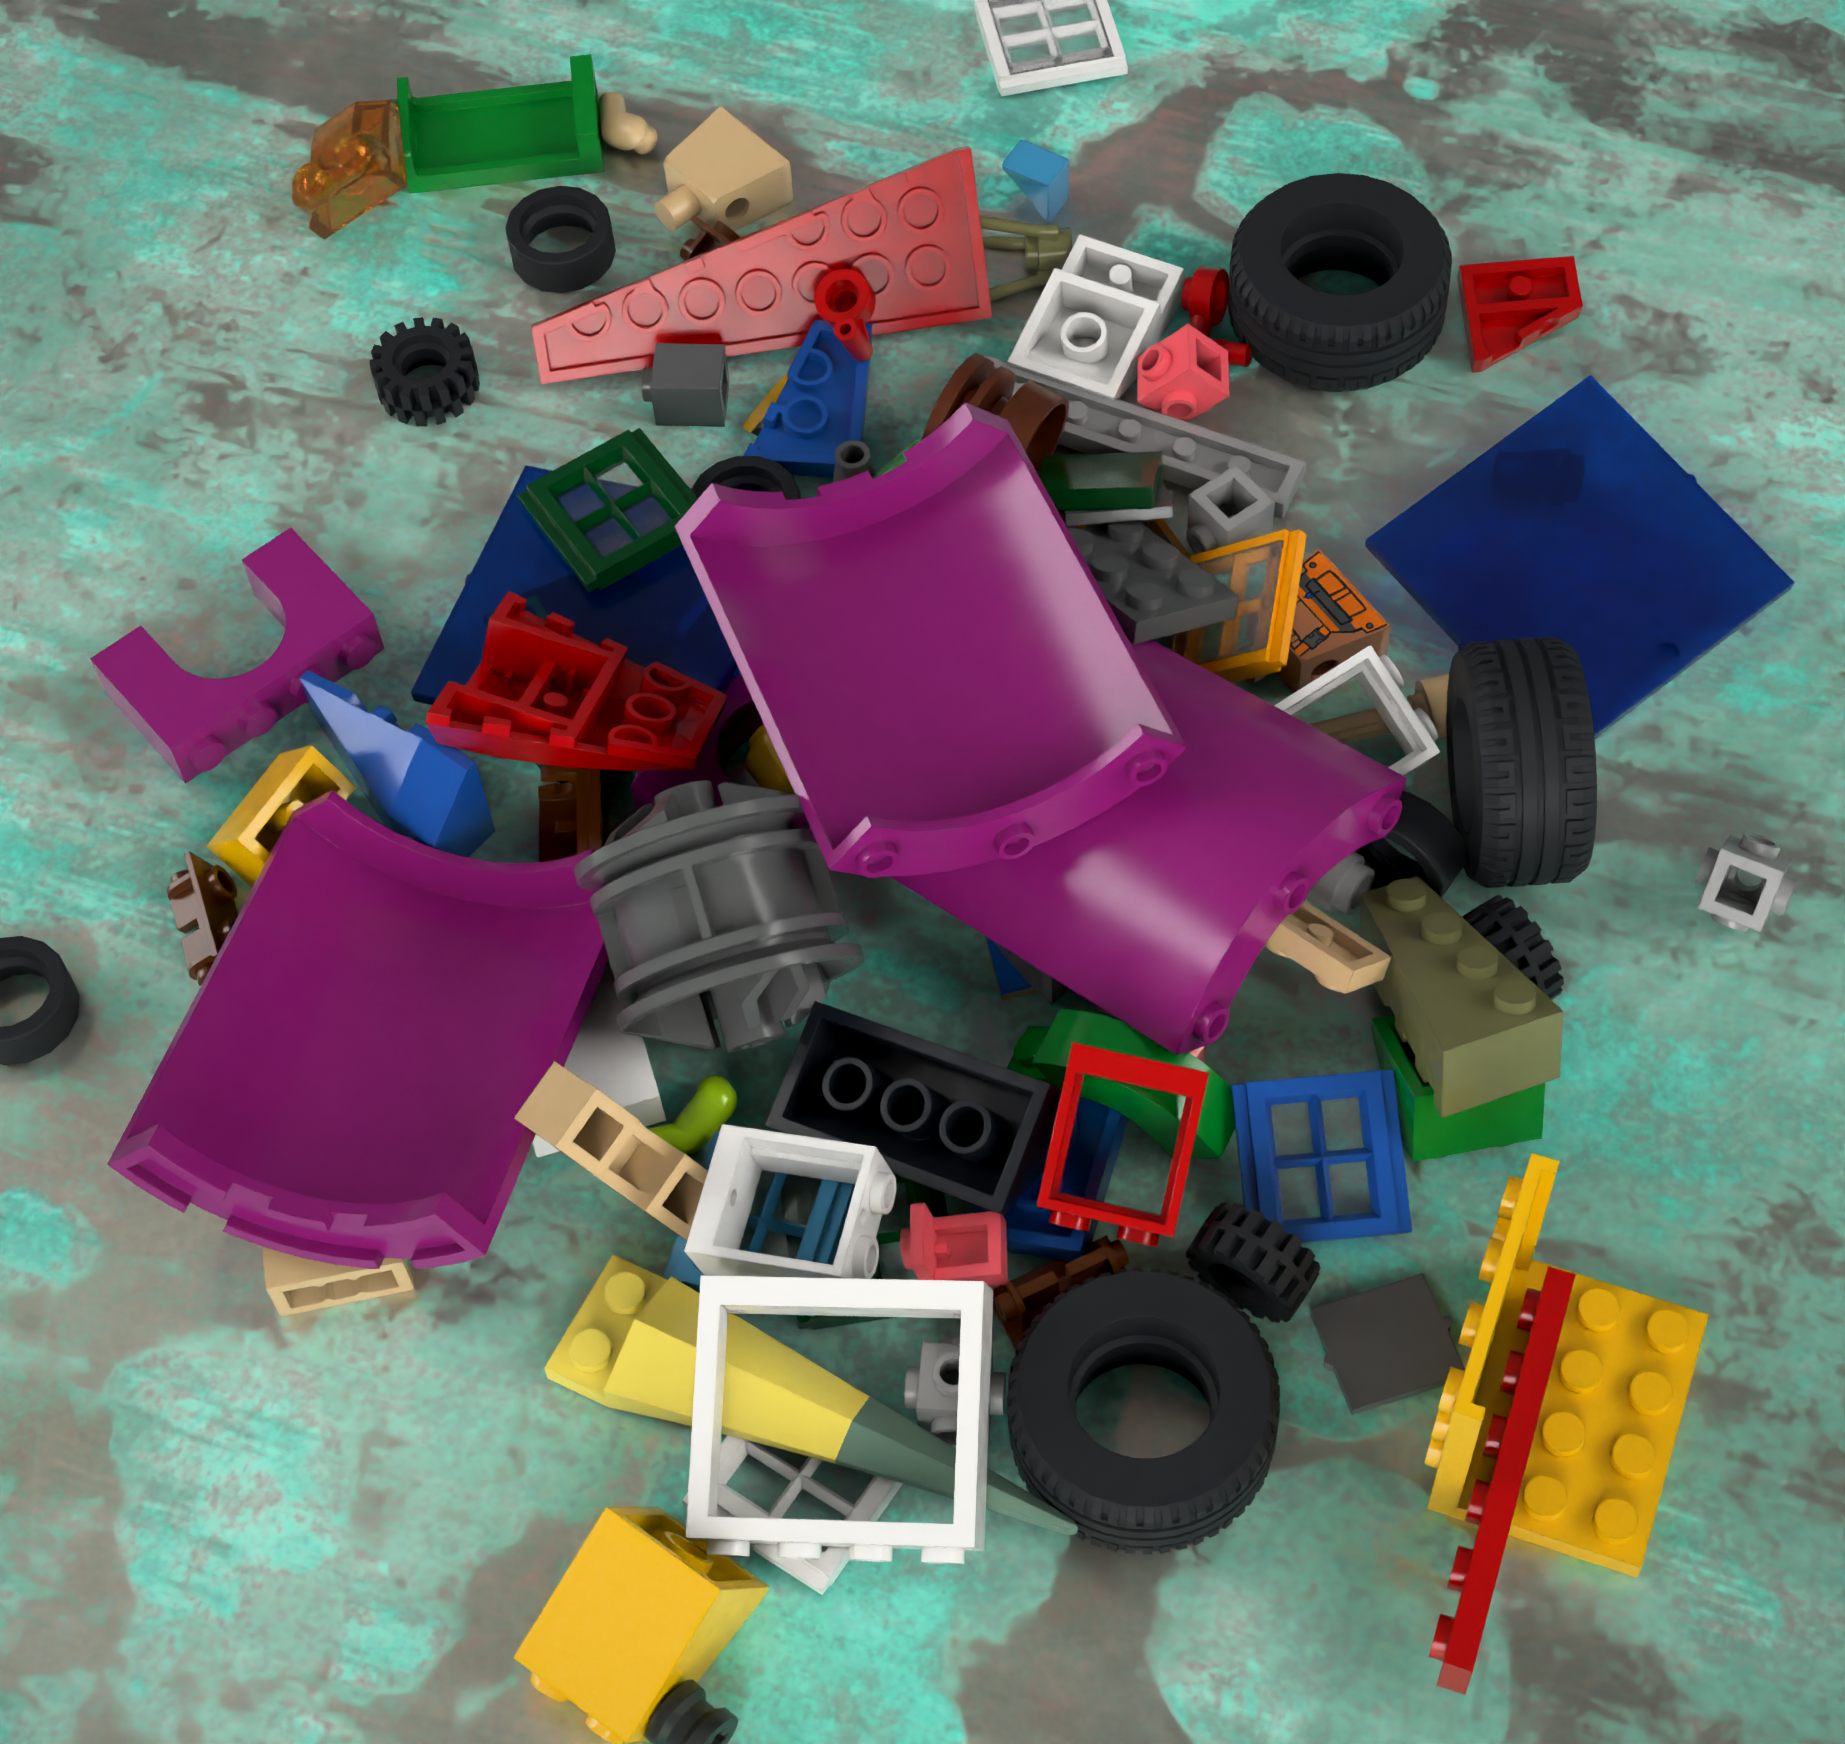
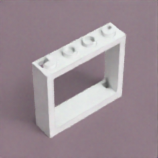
M701 1275L685 1538L707 1542V1555L749 1557L750 1544L778 1545V1558L806 1560L821 1559V1546L849 1547V1560L866 1562H892L893 1548L922 1549L921 1563L964 1564L965 1551H984L993 1290L984 1281ZM728 1313L960 1318L953 1524L717 1516Z

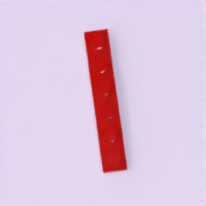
M1549 1266L1541 1291L1527 1287L1516 1327L1517 1329L1530 1332L1525 1352L1520 1353L1510 1350L1499 1390L1500 1392L1513 1395L1507 1417L1493 1413L1482 1456L1496 1459L1490 1483L1476 1479L1465 1518L1466 1522L1479 1525L1472 1549L1458 1545L1447 1589L1461 1593L1455 1617L1440 1613L1428 1656L1443 1661L1436 1686L1464 1695L1473 1673L1576 1274Z

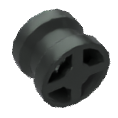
M693 1679L687 1680L678 1686L658 1707L646 1728L645 1737L652 1744H728L737 1728L738 1718L726 1707L715 1709L706 1701V1691Z

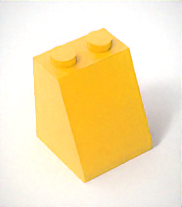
M660 1507L605 1508L513 1657L533 1672L529 1680L535 1688L559 1702H566L569 1699L588 1714L585 1720L587 1726L597 1735L614 1744L647 1740L645 1737L646 1728L658 1707L685 1681L693 1679L697 1683L770 1588V1586L728 1556L707 1555V1542L685 1538L686 1526Z

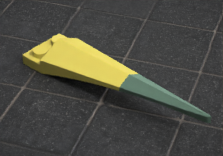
M612 1255L544 1367L547 1379L609 1408L692 1426L700 1293L672 1276L667 1280L616 1255ZM728 1313L721 1434L834 1463L954 1499L956 1448L735 1314ZM987 1468V1510L1068 1536L1077 1534L1078 1526L1072 1518Z

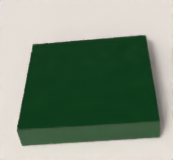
M1162 451L1044 455L1037 474L1058 512L1151 509L1155 505L1163 474Z

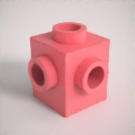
M1189 324L1159 343L1150 346L1144 353L1137 356V399L1146 409L1189 422L1229 397L1228 350Z

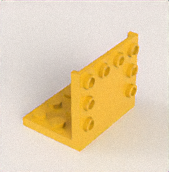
M1531 1153L1524 1179L1509 1175L1492 1237H1490L1478 1279L1491 1283L1486 1303L1482 1305L1471 1301L1465 1317L1458 1344L1472 1348L1466 1369L1464 1371L1452 1366L1450 1367L1440 1399L1438 1414L1424 1462L1425 1465L1437 1468L1427 1509L1465 1521L1476 1479L1490 1483L1496 1459L1482 1456L1493 1413L1507 1417L1513 1395L1500 1392L1499 1390L1510 1350L1520 1353L1525 1352L1530 1332L1517 1329L1516 1327L1527 1287L1541 1291L1548 1266L1576 1274L1508 1535L1637 1578L1642 1568L1709 1314L1533 1260V1253L1560 1161Z

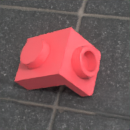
M925 1203L910 1204V1228H903L900 1233L901 1257L906 1270L912 1269L919 1280L984 1281L988 1286L1005 1285L1008 1283L1007 1221L1003 1215L988 1211L933 1217Z

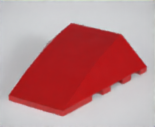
M508 591L489 619L482 661L466 686L448 681L427 712L426 725L437 744L497 758L571 768L621 771L692 770L726 706L728 695L657 661L647 667L639 665L626 658L628 647L609 638L602 641L601 646L573 633L575 622L554 612L548 615L545 620L525 610L527 599Z

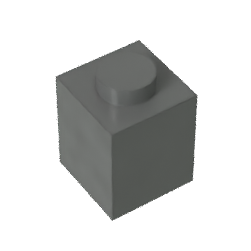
M656 343L653 367H644L642 372L643 401L652 402L656 425L725 427L730 385L725 344Z

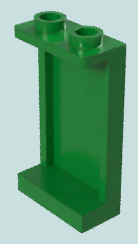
M592 55L570 56L572 81L416 98L412 95L408 77L397 78V99H390L388 101L393 133L399 132V138L390 139V152L394 172H404L409 194L605 172L599 121V98Z

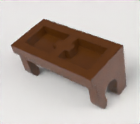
M552 765L541 768V782L567 781L569 783H552L538 786L539 862L559 860L578 855L593 848L597 851L604 847L609 837V797L604 769L571 768Z

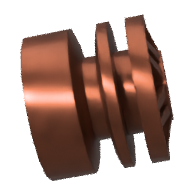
M974 353L966 358L958 367L940 394L927 422L922 440L947 421L964 403H968L1007 419L1038 473L1044 455H1053L1068 416L1069 401L1031 380L1022 385L1012 396L1015 386V373L1003 366L994 370L993 361L978 353Z

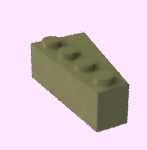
M1418 876L1399 879L1391 882L1389 885L1361 893L1360 937L1392 957L1384 979L1373 983L1384 1006L1391 1007L1395 1015V1028L1402 1042H1409L1415 1054V1067L1423 1083H1430L1434 1091V1105L1441 1118L1560 1077L1563 1010Z

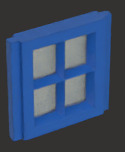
M1393 1070L1354 1072L1231 1085L1243 1205L1248 1212L1255 1209L1263 1213L1264 1218L1268 1221L1273 1222L1275 1220L1284 1226L1283 1230L1285 1232L1295 1234L1303 1241L1302 1243L1412 1232Z

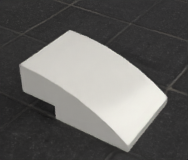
M1079 234L1062 270L1054 268L1007 361L1008 365L1113 401L1115 398L1119 399L1137 378V356L1144 353L1150 346L1161 341L1181 304L1182 289L1185 282L1184 268Z
M611 965L606 966L564 1068L600 1090L641 1121L640 1124L643 1126L666 1121L643 1037L621 1033L616 1016L622 1010L632 1005V1001H623L617 998ZM537 1134L535 1135L532 1143L537 1158L559 1152L558 1149Z

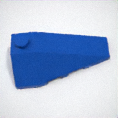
M309 670L299 678L313 716L385 827L421 844L467 858L495 832L476 762L454 747L437 744L430 730L417 723L408 731L403 730L396 723L398 720L394 713L380 705L369 713L362 701L352 691Z

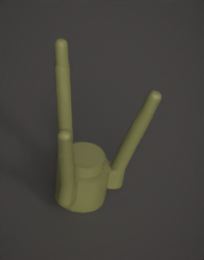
M979 215L982 229L1025 235L1024 237H982L984 248L1024 250L1025 268L1036 269L1037 272L1035 275L989 288L990 301L1039 286H1045L1054 268L1062 270L1073 248L1070 227L1058 228V224H1033Z

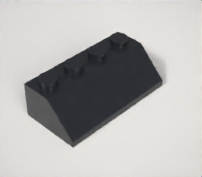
M814 1001L766 1126L787 1134L875 1146L893 1174L1005 1216L1044 1172L1061 1091L1049 1083Z

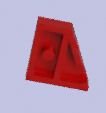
M1574 256L1459 266L1457 281L1472 373L1484 371L1579 318L1583 305Z

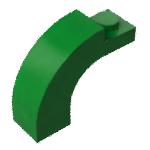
M1059 1009L1051 1026H1028L1024 1035L1017 1042L1014 1054L1006 1069L1049 1083L1062 1091L1072 1042L1209 1072L1191 1158L1221 1159L1235 1130L1231 1086L1209 1066L1189 1052L1176 1055L1120 1019L1073 1009ZM1085 1074L1081 1092L1082 1098L1101 1103L1131 1119L1149 1134L1170 1158H1173L1186 1099L1185 1096Z

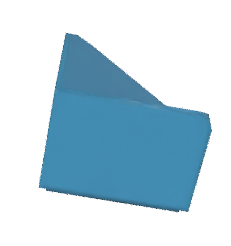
M1020 140L1003 161L1002 169L1019 185L1042 218L1050 223L1069 199V159L1027 141Z

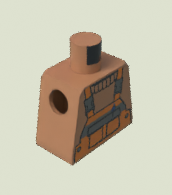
M1320 548L1303 560L1287 666L1281 667V671L1276 672L1294 693L1370 645L1378 657L1383 654L1387 656L1391 625ZM1262 593V594H1261L1259 597H1257L1256 599L1262 598L1263 595H1264V593ZM1261 613L1249 616L1247 637L1250 644L1237 650L1236 654L1255 649ZM1270 674L1246 679L1245 681L1249 684H1254Z

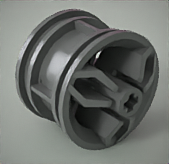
M701 780L669 788L654 796V808L652 804H646L639 808L609 835L604 847L593 852L576 865L574 874L580 888L597 891L591 896L589 901L593 916L598 920L615 979L613 984L617 998L623 1001H636L616 1016L620 1032L711 1050L721 1047L713 1021L718 1019L727 1051L733 1053L759 1047L786 1036L783 1021L786 1028L799 1024L810 1013L814 1001L821 1003L827 997L830 981L856 969L864 962L865 958L860 944L852 942L835 943L848 933L849 928L846 918L842 914L828 865L812 830L808 829L810 825L800 806L799 795L770 788L724 782L718 785L723 806L718 807L711 781Z

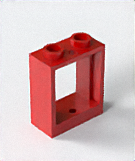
M1072 1042L1036 1205L1037 1207L1051 1210L1048 1222L1082 1231H1089L1092 1219L1119 1225L1116 1238L1157 1247L1159 1235L1174 1237L1209 1072ZM1085 1074L1186 1097L1161 1214L1060 1192Z

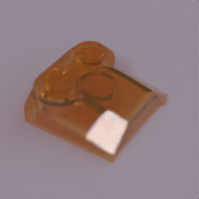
M392 100L354 102L314 129L309 161L297 171L293 178L292 200L298 208L308 214L309 229L324 240L407 186L398 105Z

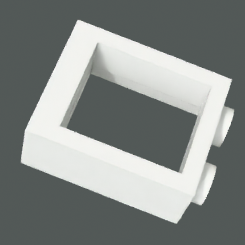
M1371 645L1274 705L1284 712L1295 716L1356 678L1406 754L1405 757L1388 768L1406 776L1440 753L1435 744L1439 736L1433 722L1421 708L1412 709L1400 690L1404 686V682L1397 667L1385 654L1378 657Z
M722 1124L684 1252L704 1276L871 1279L876 1271L879 1258V1243L876 1236L882 1214L887 1215L890 1213L895 1201V1175L875 1146ZM762 1170L855 1184L833 1265L739 1250Z

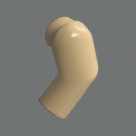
M617 92L604 93L598 102L600 132L604 141L610 146L621 150L634 149L640 155L652 151L658 139L655 128L647 125V121L644 118L627 113L625 99L621 94Z

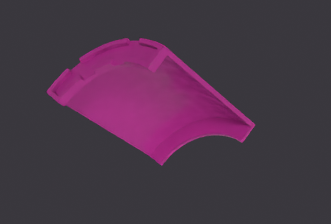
M964 403L929 436L903 452L907 462L872 479L869 471L841 481L818 486L815 497L786 500L782 491H748L711 483L675 525V529L795 794L799 795L800 806L829 870L863 875L867 878L916 876L952 871L983 864L999 858L1005 860L1019 858L1028 853L1033 846L1044 843L1080 826L1116 805L1140 787L1156 782L1166 773L1168 765L1187 749L1183 738L1009 421L968 403Z
M1153 640L1133 644L1129 641L1187 746V749L1168 765L1166 773L1159 780L1150 785L1140 787L1116 805L1080 826L1044 843L1033 846L1028 853L1012 860L999 858L983 864L947 872L890 877L1172 1053L1179 1055L1213 1044L1222 1035L1230 1019L1229 1008L1248 971L1287 914L1294 913L1303 904L1309 889L1345 857L1370 842L1386 837L1387 833L1393 829L1402 812L1400 797L1407 778Z
M333 790L294 810L107 1165L139 1188L185 1213L189 1203H192L207 1212L228 1220L223 1229L225 1233L272 1250L305 1259L367 1269H380L384 1258L411 1259L410 1261L415 1269H425L458 1264L485 1256L536 1135L514 1119V1117L555 1061L561 1066H565L609 960L598 920L593 916L589 901L591 896L597 891L580 888L574 874L576 865L596 850L593 848L575 856L538 863L491 862L444 852L396 833L353 807Z

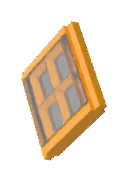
M1287 529L1191 555V561L1203 570L1210 572L1214 575L1215 579L1239 596L1236 618L1173 634L1170 650L1231 683L1279 672L1281 667L1287 666L1307 534L1300 529L1290 532Z

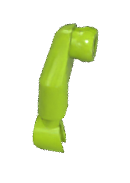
M716 1075L708 1076L700 1082L696 1094L673 1123L647 1129L684 1154L696 1153L705 1146L713 1137L714 1132H717L722 1124L734 1113L737 1107L736 1092L727 1079Z

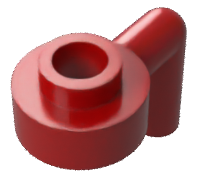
M1200 266L1193 276L1186 278L1183 285L1181 303L1182 308L1189 312V325L1207 337H1210L1212 326H1218L1226 313L1229 276L1226 269ZM1211 339L1228 350L1229 365L1242 367L1250 365L1252 360L1250 344Z
M851 269L835 270L827 274L816 288L814 295L816 310L826 324L834 329L835 336L851 357L857 362H866L873 354V347L865 324L870 320L875 310V293L866 279L857 271ZM850 298L857 299L856 304L850 310L840 311L844 301Z

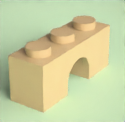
M554 1061L514 1119L685 1240H688L708 1171L689 1156L640 1124L641 1121L600 1090Z

